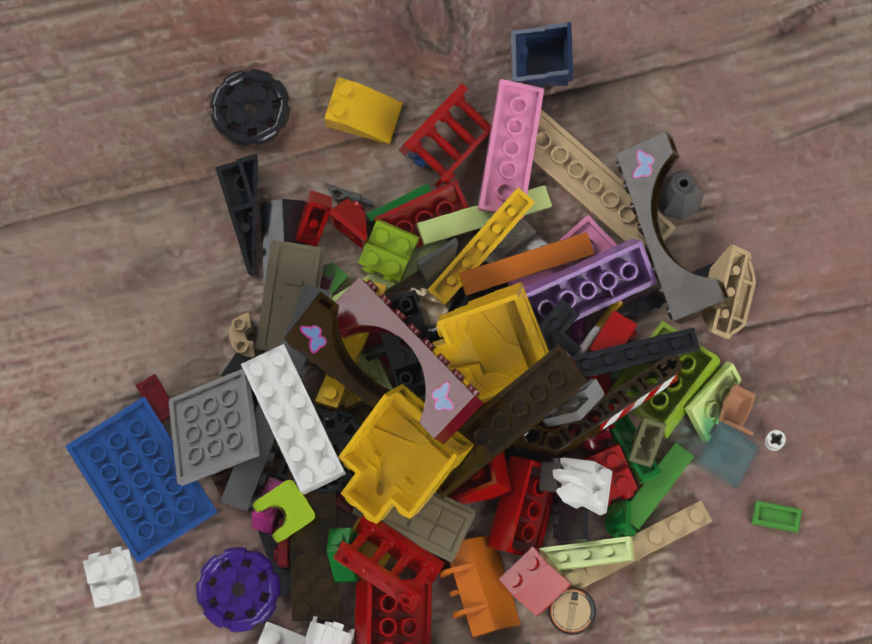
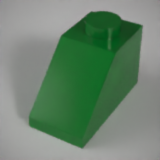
M351 528L329 529L327 555L334 581L338 583L358 582L359 575L333 559L342 541L351 545L359 535Z

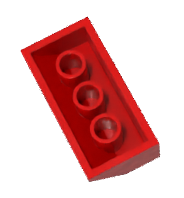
M515 456L510 457L507 469L512 491L500 495L487 547L523 556L532 547L542 548L556 494L539 490L542 463Z

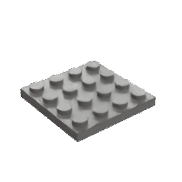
M243 369L169 399L178 484L186 485L260 456L252 389Z

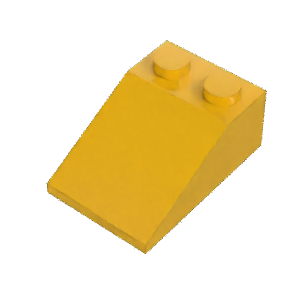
M338 77L324 117L325 125L332 129L390 145L403 103L360 83Z

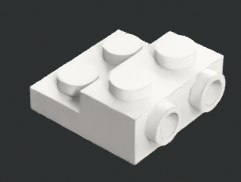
M124 546L113 548L110 550L111 554L102 556L101 552L88 555V560L83 561L95 608L142 597L132 553L129 549L125 550Z

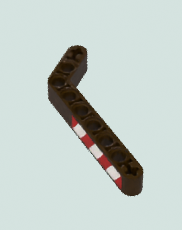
M675 355L665 356L601 398L581 420L564 423L554 430L536 425L526 436H522L511 446L549 458H562L677 382L682 375V362L680 358ZM650 378L658 380L654 385L648 384L646 381ZM630 391L639 393L636 397H629L627 394ZM610 404H618L620 406L616 410L608 408ZM593 416L600 418L597 423L588 421ZM573 429L581 431L577 436H572L569 432ZM531 435L539 437L535 442H530L527 438ZM553 442H559L561 444V446L557 449H552L549 447L550 444Z

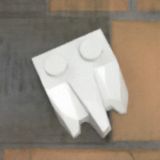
M560 458L564 469L552 471L553 477L562 484V487L556 490L562 501L576 509L583 506L598 515L607 513L612 471L594 461Z

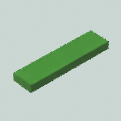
M675 443L658 465L661 470L660 476L646 481L631 500V525L636 530L641 528L694 458L691 453L679 444Z

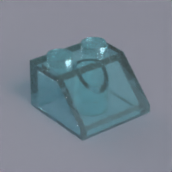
M720 421L695 466L737 488L759 448L741 432Z

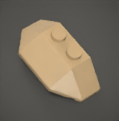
M730 245L712 265L708 278L718 279L724 283L731 304L702 316L708 332L724 339H730L732 335L746 325L756 285L754 269L750 261L752 259L751 253L735 245Z

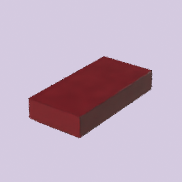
M156 374L136 384L135 386L142 397L145 396L160 422L163 423L170 419V397Z

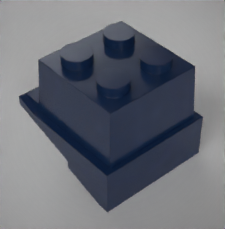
M572 22L511 31L512 81L522 82V84L531 86H567L568 82L572 81L573 78Z

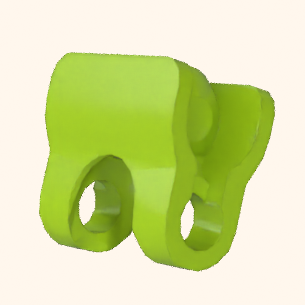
M292 480L283 482L256 500L252 505L257 513L269 507H276L282 511L284 515L283 526L272 535L276 543L294 534L315 518L314 511Z

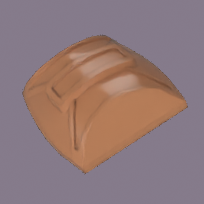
M735 384L729 391L728 396H725L719 421L752 436L754 432L744 428L743 425L750 414L756 395Z

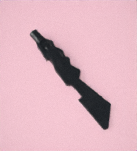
M715 262L691 273L708 278L710 268ZM658 288L645 298L640 296L617 312L626 318H636L641 313L649 314L655 308L660 309L667 301L663 299Z

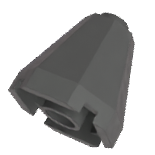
M677 171L665 178L660 191L658 206L663 215L672 216L682 221L698 213L704 192L696 177Z

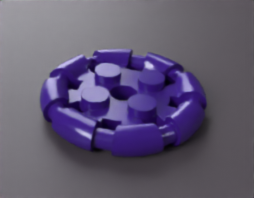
M246 547L228 548L224 550V553L211 557L200 571L202 575L200 581L196 584V597L198 605H201L204 610V616L220 629L222 627L228 628L230 632L249 631L255 625L265 623L277 608L275 604L277 598L280 597V580L278 573L275 574L271 567L273 566L271 561L262 553L256 550L255 552L248 551ZM244 559L252 561L250 568L242 566ZM229 561L232 567L223 570L221 564ZM262 572H264L267 577V579L263 582H261L260 578L258 577V575ZM211 577L217 578L215 587L208 585ZM237 583H242L245 586V592L241 596H235L232 592L233 586ZM262 592L269 594L266 602L260 601ZM216 597L219 605L213 607L210 600ZM254 608L256 615L248 619L245 612ZM227 611L235 613L233 620L225 618Z

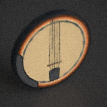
M569 587L549 606L548 613L552 624L557 630L565 634L575 635L586 631L592 625L596 615V607L592 597L585 590Z

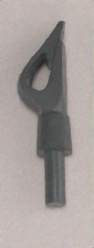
M325 182V186L337 202H343L348 198L352 202L357 201L371 207L374 206L375 202L363 198L362 194L350 192ZM333 192H338L342 196L337 198Z

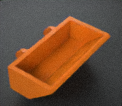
M490 535L463 540L453 563L449 561L451 568L440 572L441 579L454 576L457 590L449 592L450 597L460 596L463 609L452 613L453 620L466 617L472 639L521 625L512 594L499 579L505 574L499 551L487 547Z

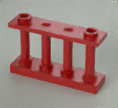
M463 83L457 87L399 149L404 156L409 151L413 154L417 153L441 176L434 184L436 187H439L443 182L448 184L456 176L453 171L486 136L490 137L492 124H489L465 101L466 97L463 95L468 88ZM453 105L456 108L459 106L484 130L477 140L451 116L452 113L449 109ZM439 120L442 123L445 122L470 146L463 155L436 131L437 128L434 125ZM424 136L434 140L456 161L449 170L444 168L421 146L423 143L420 140Z
M363 515L355 529L359 535L351 545L342 541L333 559L413 611L423 593L418 591L426 579L433 583L445 563L384 522L380 521L375 524L367 520ZM366 540L378 547L371 558L358 551ZM386 553L398 560L391 571L378 564ZM406 566L418 573L410 585L398 577Z

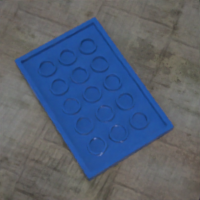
M145 396L65 446L138 564L218 513L198 480L183 486L177 483L173 441Z

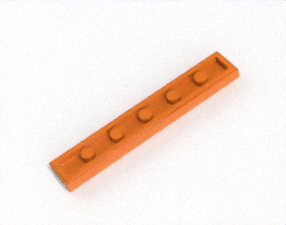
M588 232L460 272L459 276L465 295H469L593 255L594 252Z

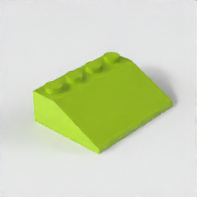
M662 321L650 338L678 330ZM700 344L698 352L677 356L682 362V375L677 382L631 411L641 421L643 417L666 423L663 437L666 439L687 413L684 409L686 405L721 368L719 357ZM656 362L625 369L608 394ZM650 378L646 382L654 385L658 380ZM630 391L627 395L629 397H636L639 393Z

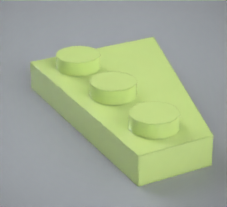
M726 361L684 408L703 442H709L712 436L709 433L713 425H718L719 414L723 407L722 403L725 396H728L729 391L735 384L739 385L741 382V378L731 362Z

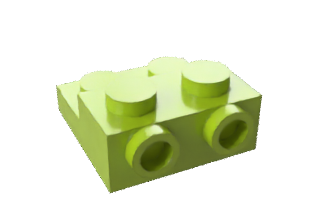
M378 219L369 241L365 244L358 264L363 265L362 270L368 273L375 274L376 271L383 274V279L388 282L396 283V280L400 282L404 279L420 237Z

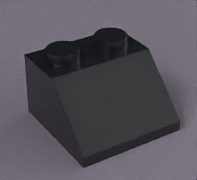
M558 495V501H553V515H557V524H553V539H557V545L587 542L588 509L583 506L576 509L563 502Z

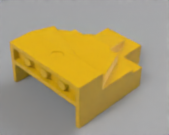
M522 282L469 301L466 306L440 315L436 329L439 336L444 339L432 342L436 346L434 349L437 355L442 353L451 362L448 366L452 370L456 368L465 376L463 382L466 385L471 383L480 392L478 397L484 403L491 400L549 353Z
M403 384L383 395L338 456L346 468L355 472L340 494L345 497L350 505L357 507L367 520L375 524L382 521L394 506L399 514L409 519L418 514L449 473L459 466L474 446L473 443L458 431L445 444L434 439L419 423L425 403Z

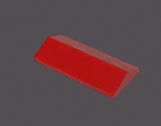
M454 180L374 217V220L376 222V220L380 219L420 237L417 223L469 208L457 180ZM421 237L416 248L423 246Z

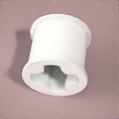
M773 430L766 436L765 445L769 450L777 451L785 444L786 437L780 430ZM772 436L780 438L779 446L777 443L771 444Z

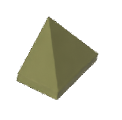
M643 417L634 434L629 461L648 467L652 466L666 428V423Z

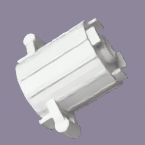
M313 616L303 643L352 644L355 630L351 629L350 633L342 631L344 625L334 621L333 623L325 621L324 625L316 623L318 617Z

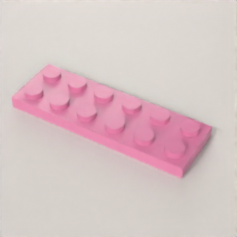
M500 79L478 211L494 214L517 187L527 194L544 88Z

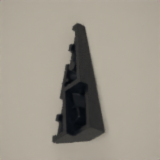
M257 153L236 159L237 161L215 167L248 275L256 272Z

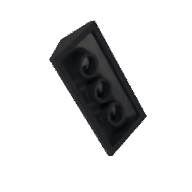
M278 199L260 203L264 285L271 240L308 245L295 240L306 204L304 200Z

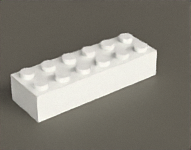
M282 344L242 363L241 366L300 492L305 495L346 475L285 345Z

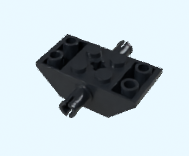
M415 290L389 298L393 302L391 307L394 310L398 308L407 316L405 320L407 324L413 323L422 332L419 336L423 340L427 338L431 342H435L436 339L441 338L437 332L436 325H431L427 310ZM380 332L381 343L363 348L364 354L374 352L365 356L368 362L383 356L388 357L397 387L403 384L410 390L425 385L421 364L414 351L403 339Z

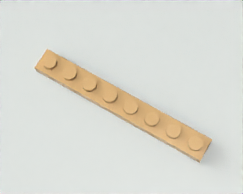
M699 501L632 536L634 561L568 569L561 573L572 584L570 587L582 589L711 523L712 520L702 501Z

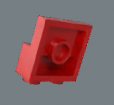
M619 443L580 458L581 460L594 461L612 471L608 506L613 503L612 499L617 497L627 499L633 496L634 491L638 489Z

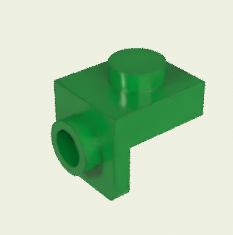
M628 500L612 503L607 507L605 529L613 538L636 535V530L631 525V503Z

